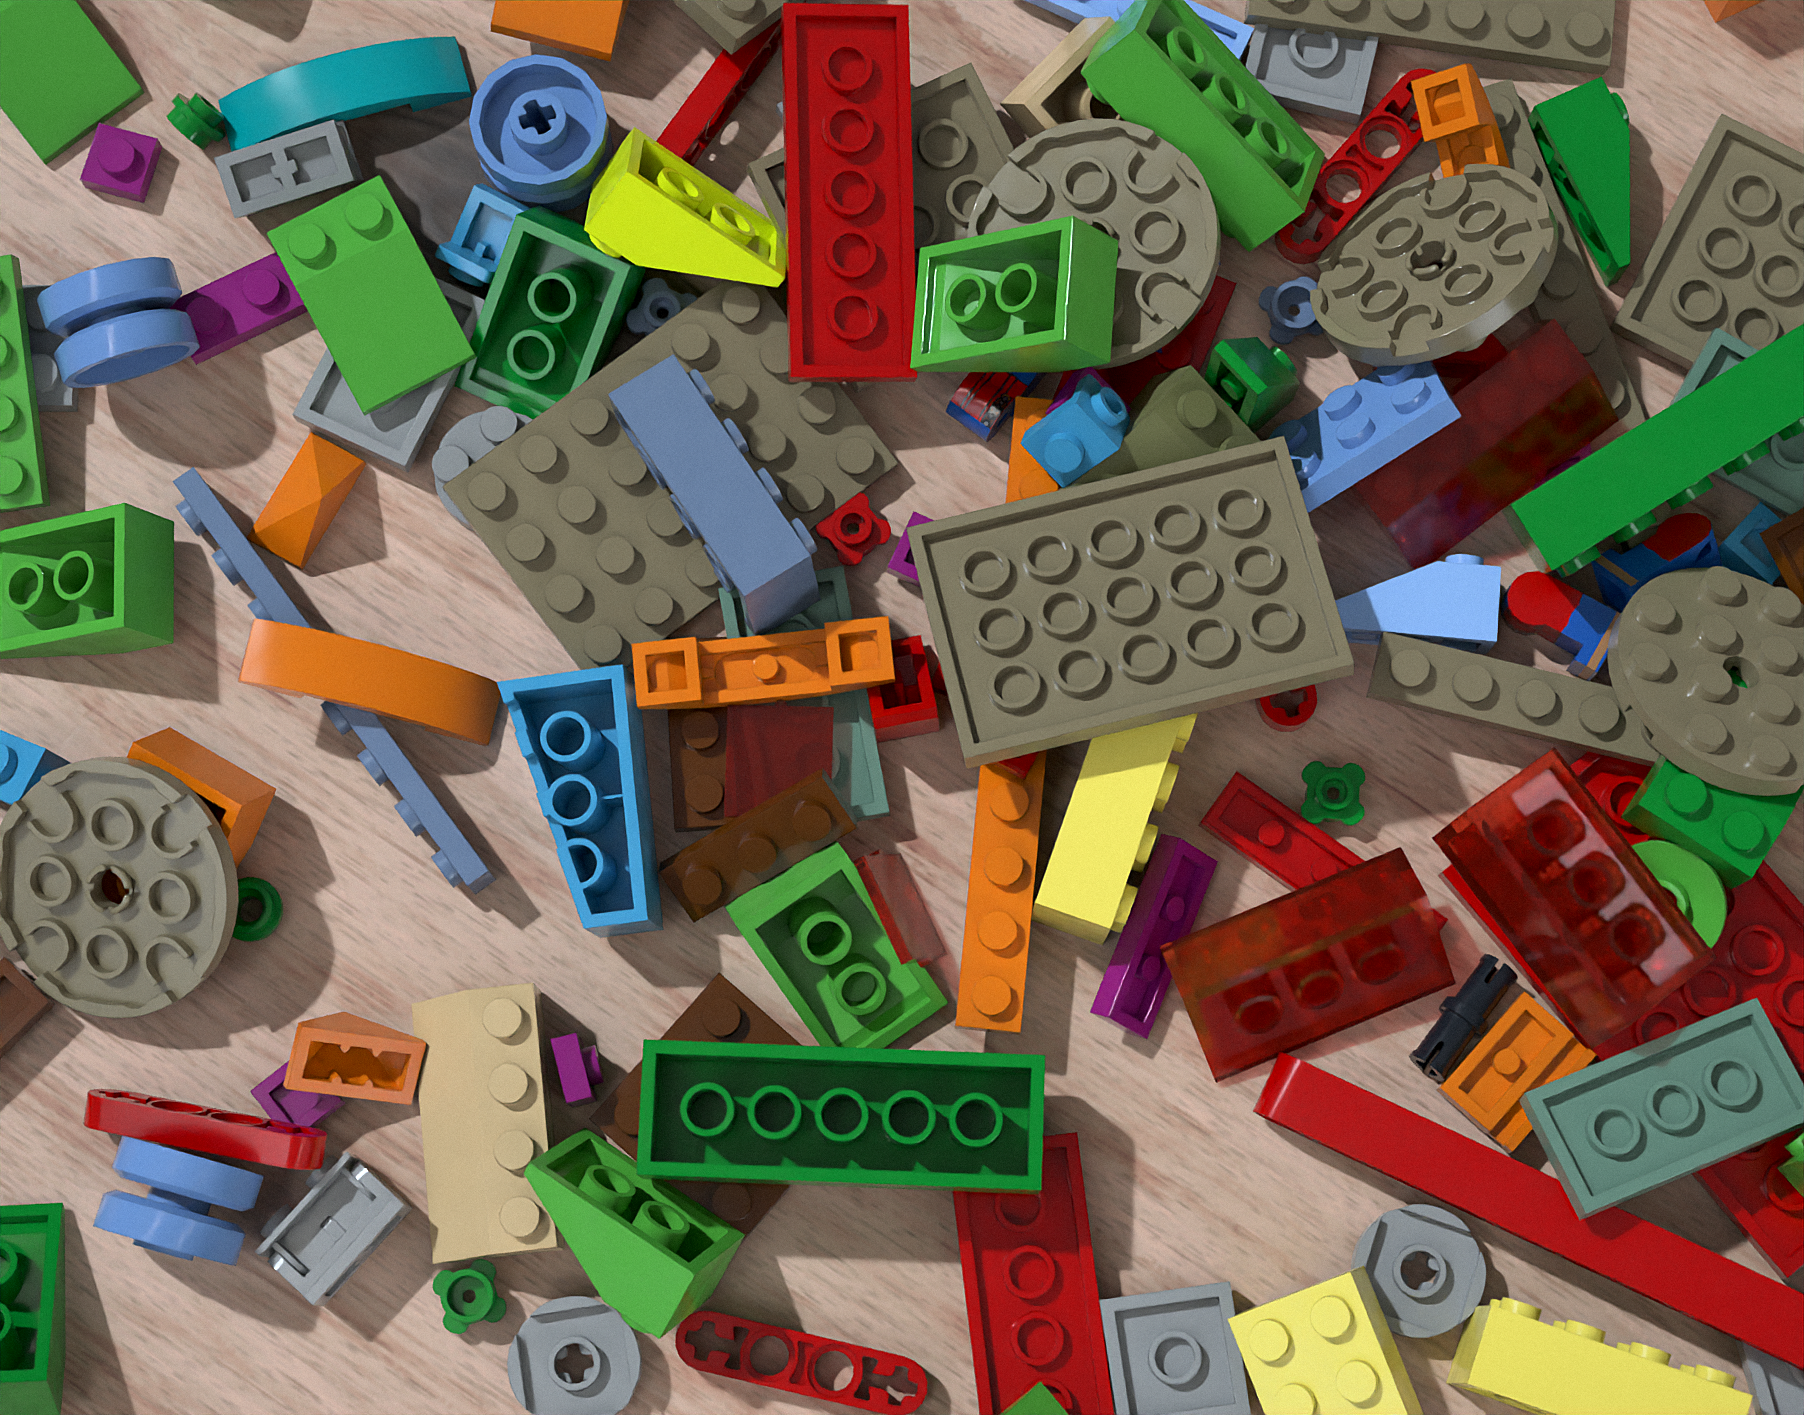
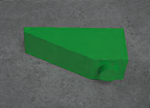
M1601 76L1535 105L1528 118V122L1554 188L1607 288L1618 283L1630 264V130L1628 128L1629 115L1622 98L1615 92L1610 93Z
M1258 337L1223 339L1213 348L1204 376V380L1254 434L1293 401L1300 381L1295 377L1298 374L1297 369L1290 358L1275 346L1268 349Z

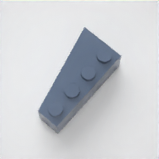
M673 354L608 394L617 421L660 489L664 490L669 487L673 494L669 496L670 501L692 539H698L702 536L706 544L703 545V550L713 566V572L727 594L737 588L746 615L744 621L754 636L765 635L821 600L811 555L818 551L814 540L799 518L788 522L776 505L783 501L778 487L763 467L756 472L752 470L743 456L744 453L749 451L745 439L730 418L720 423L709 405L715 402V398L697 369L686 373Z

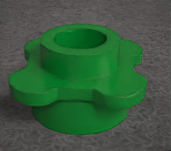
M1313 761L1307 764L1301 775L1302 780L1307 785L1305 802L1300 809L1303 818L1312 824H1319L1322 821H1341L1346 826H1353L1359 823L1365 813L1364 807L1359 802L1360 786L1365 781L1363 769L1355 763H1347L1342 768L1326 767L1320 761ZM1329 788L1338 790L1339 797L1337 799H1330L1328 797L1327 790Z
M477 1259L473 1261L468 1269L459 1270L454 1273L449 1270H443L434 1278L433 1291L440 1296L442 1307L446 1312L443 1317V1325L449 1332L462 1334L467 1331L471 1324L483 1320L496 1323L504 1317L507 1304L497 1294L493 1281L497 1271L490 1261ZM467 1290H473L476 1294L475 1300L471 1303H467L464 1300V1293Z

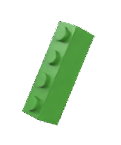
M1135 0L1093 46L1080 73L1086 79L1092 94L1100 102L1111 105L1125 121L1155 131L1156 136L1172 144L1193 161L1202 174L1212 195L1218 213L1220 230L1226 236L1236 238L1250 252L1305 211L1325 153L1184 0Z

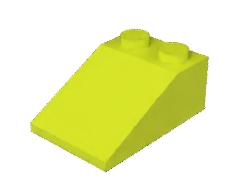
M636 127L631 130L592 184L584 231L589 233L591 241L597 248L611 257L620 258L623 256L638 266L771 287H779L785 279L786 250L771 219Z

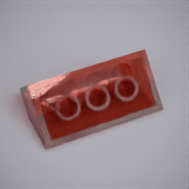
M1554 318L1543 319L1537 322L1449 390L1461 417L1349 487L1412 571L1436 561L1619 421L1594 370Z
M1555 747L1468 808L1432 837L1592 1049L1629 1027L1717 958Z
M1401 847L1159 946L1216 1083L1278 1057L1279 1052L1290 1053L1456 984L1428 896Z

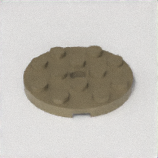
M1085 119L1064 123L1031 137L1007 155L1009 161L996 174L988 187H982L970 216L967 238L1075 216L1118 240L1110 363L1092 366L1094 370L1109 369L1140 360L1156 352L1180 334L1196 316L1211 290L1218 269L1221 249L1218 213L1210 190L1193 161L1172 144L1156 136L1155 131L1138 124L1115 119Z
M1465 164L1462 175L1435 181L1431 172L1412 178L1386 191L1364 206L1325 248L1317 263L1322 272L1317 289L1310 290L1313 313L1326 337L1336 349L1352 359L1371 364L1375 367L1417 364L1434 360L1456 351L1466 352L1479 347L1490 333L1510 320L1517 312L1528 307L1536 299L1538 289L1548 275L1557 252L1558 226L1555 216L1538 185L1526 175L1508 167L1493 164ZM1433 261L1443 263L1444 265L1441 269L1435 264L1427 268L1425 267Z
M1721 566L1675 570L1662 574L1643 585L1631 597L1617 618L1608 643L1607 660L1609 675L1613 689L1624 712L1633 709L1645 726L1654 734L1649 743L1673 764L1705 782L1720 788L1751 795L1774 796L1797 792L1801 785H1804V605L1801 604L1799 598L1786 588L1774 587L1754 577L1734 572ZM1732 666L1737 667L1736 675L1746 683L1747 688L1739 687L1732 683L1731 677L1727 672Z
M97 757L52 770L42 776L41 780L22 799L14 801L0 824V934L9 952L16 949L25 964L37 976L33 983L56 1001L85 1014L105 1018H132L158 1011L188 996L207 980L220 963L232 938L237 919L238 880L232 851L217 819L201 798L184 782L169 772L140 760L125 757ZM108 869H112V873H115L123 882L124 888L129 889V894L123 897L120 904L111 902L103 892L102 879Z

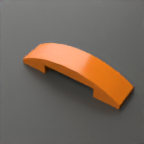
M1465 63L1411 81L1424 142H1436L1443 178L1462 175L1465 164H1493L1510 168L1494 113L1472 64Z
M889 616L824 623V629L698 642L696 637L632 643L638 709H692L772 703L849 692L895 682Z
M256 618L252 621L237 681L297 698L309 696L425 727V731L482 746L489 745L501 694L496 681L430 658L339 634Z

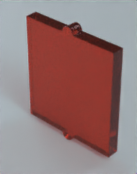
M777 700L774 706L728 705L725 818L739 817L822 767L832 780L834 707L787 706L784 700Z
M878 849L854 860L855 867L901 965L918 963L921 968H924L934 963V960L948 955L901 853L884 854L882 849Z

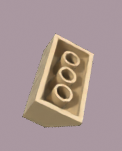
M534 983L464 990L411 1004L414 1037L423 1039L426 1043L418 1075V1091L433 1264L565 1250L563 1235L524 1175L529 1162L555 1146L541 990Z

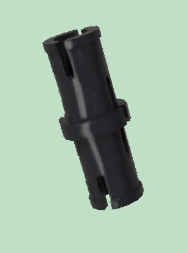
M1484 954L1480 958V963L1455 997L1447 996L1439 1006V1011L1442 1015L1417 1049L1413 1050L1409 1055L1410 1060L1420 1070L1424 1071L1435 1054L1440 1051L1431 1062L1430 1068L1432 1070L1429 1072V1076L1438 1081L1445 1080L1448 1076L1447 1073L1473 1037L1480 1039L1489 1026L1486 1019L1510 986L1518 980L1517 974L1504 963L1492 981L1488 983L1496 973L1497 968L1495 965L1499 961L1498 958L1490 954Z

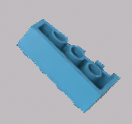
M621 664L497 682L503 702L507 705L516 729L514 733L521 753L527 760L538 791L536 795L544 817L548 820L556 842V852L583 928L600 938L664 930L642 709L637 708L634 674Z

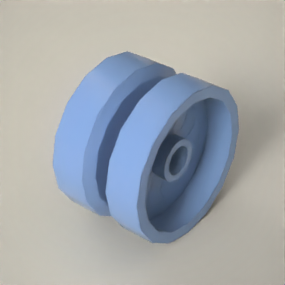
M539 54L510 60L487 76L473 97L469 125L484 176L494 190L529 208L540 205L556 213L574 209L590 198L592 184L612 158L614 145L601 91L586 71L564 58Z
M138 258L103 265L56 282L40 293L37 302L46 330L54 335L68 337L54 353L63 384L69 388H88L130 380L176 364L193 355L198 350L200 345L191 317L186 312L169 309L183 293L174 264L169 258Z
M122 1135L112 1165L113 1170L119 1177L149 1185L150 1188L146 1198L119 1190L103 1193L93 1226L134 1239V1245L190 1261H193L194 1256L236 1266L246 1233L238 1224L209 1216L208 1213L211 1204L242 1212L254 1208L264 1176Z

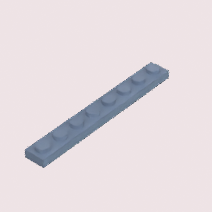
M192 467L172 481L185 498L175 507L197 537L208 530L221 547L211 556L233 586L244 579L257 598L247 605L257 619L313 629L196 469ZM328 701L320 704L342 736L353 729L366 746V749L360 752L357 757L376 783L381 786L390 779L404 799L394 805V807L414 835L417 837L427 830L441 850L431 856V858L451 886L454 888L464 881L476 895L496 880L378 717L371 712Z

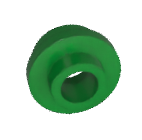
M178 93L172 99L175 107L166 116L167 119L196 146L205 150L213 140L220 143L226 136L219 126L224 116L202 95L195 93L188 99Z
M256 877L238 879V910L232 937L244 942L263 940L278 928L282 920L283 902L281 896L274 886L263 879ZM257 899L262 904L261 915L254 921H244L241 916L243 904L248 900Z

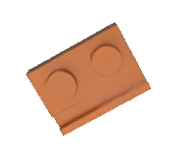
M1524 991L1519 994L1437 1088V1091L1485 1134L1488 1133L1496 1140L1504 1151L1511 1153L1533 1129L1519 1102L1524 1093L1586 1068L1597 1054L1590 1048L1584 1047L1573 1037L1574 1034Z

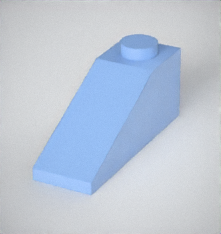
M1449 555L1446 557L1445 562L1436 561L1335 600L1348 643L1378 645L1382 633L1388 632L1462 651L1486 655L1497 642L1501 567L1484 565V559L1475 555Z

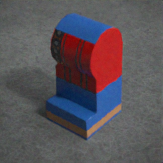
M970 372L952 396L946 413L988 442L997 434L1008 418L1014 416L1016 396L1028 398L1047 372Z
M1683 513L1666 519L1659 525L1656 534L1623 555L1610 548L1592 561L1591 564L1603 602L1621 614L1631 597L1650 580L1662 574L1680 569L1722 567V559L1711 521L1699 513Z
M1539 571L1526 572L1518 576L1504 594L1500 605L1501 616L1505 624L1515 633L1524 636L1538 634L1547 641L1574 655L1566 671L1586 681H1591L1607 657L1610 634L1620 615L1619 612L1551 575Z

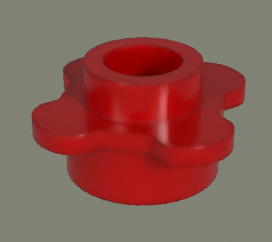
M859 492L816 524V532L820 538L830 541L832 548L837 552V558L841 564L856 566L861 563L863 557L868 555L876 545H884L889 541L891 527L886 520L876 517L869 508L868 497ZM850 524L859 526L857 534H850L847 531Z

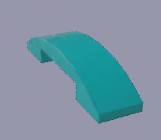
M453 36L398 40L330 54L267 75L219 99L218 102L221 113L224 116L223 121L231 152L331 120H336V122L341 120L347 121L410 104L412 111L417 112L472 97L458 43L456 37Z

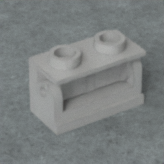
M331 120L214 157L234 218L251 216L363 180L344 120L338 122Z
M347 1151L339 1160L334 1155H330L324 1160L322 1168L315 1169L305 1183L311 1191L294 1209L286 1204L267 1221L260 1231V1234L266 1240L255 1251L259 1256L268 1257L269 1264L314 1306L324 1307L413 1209L407 1201L357 1155Z

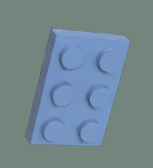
M1432 360L1401 366L1378 367L1377 370L1353 385L1342 386L1334 390L1327 396L1323 404L1299 420H1290L1278 426L1272 432L1269 439L1285 437L1306 509L1309 513L1461 417V414Z

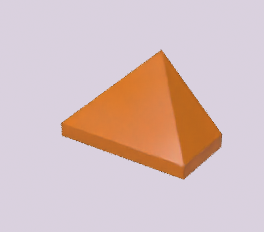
M310 432L247 535V540L303 570L365 468V461Z
M339 1012L298 1022L283 1085L289 1090L411 1105L426 1043L423 1039L347 1012Z

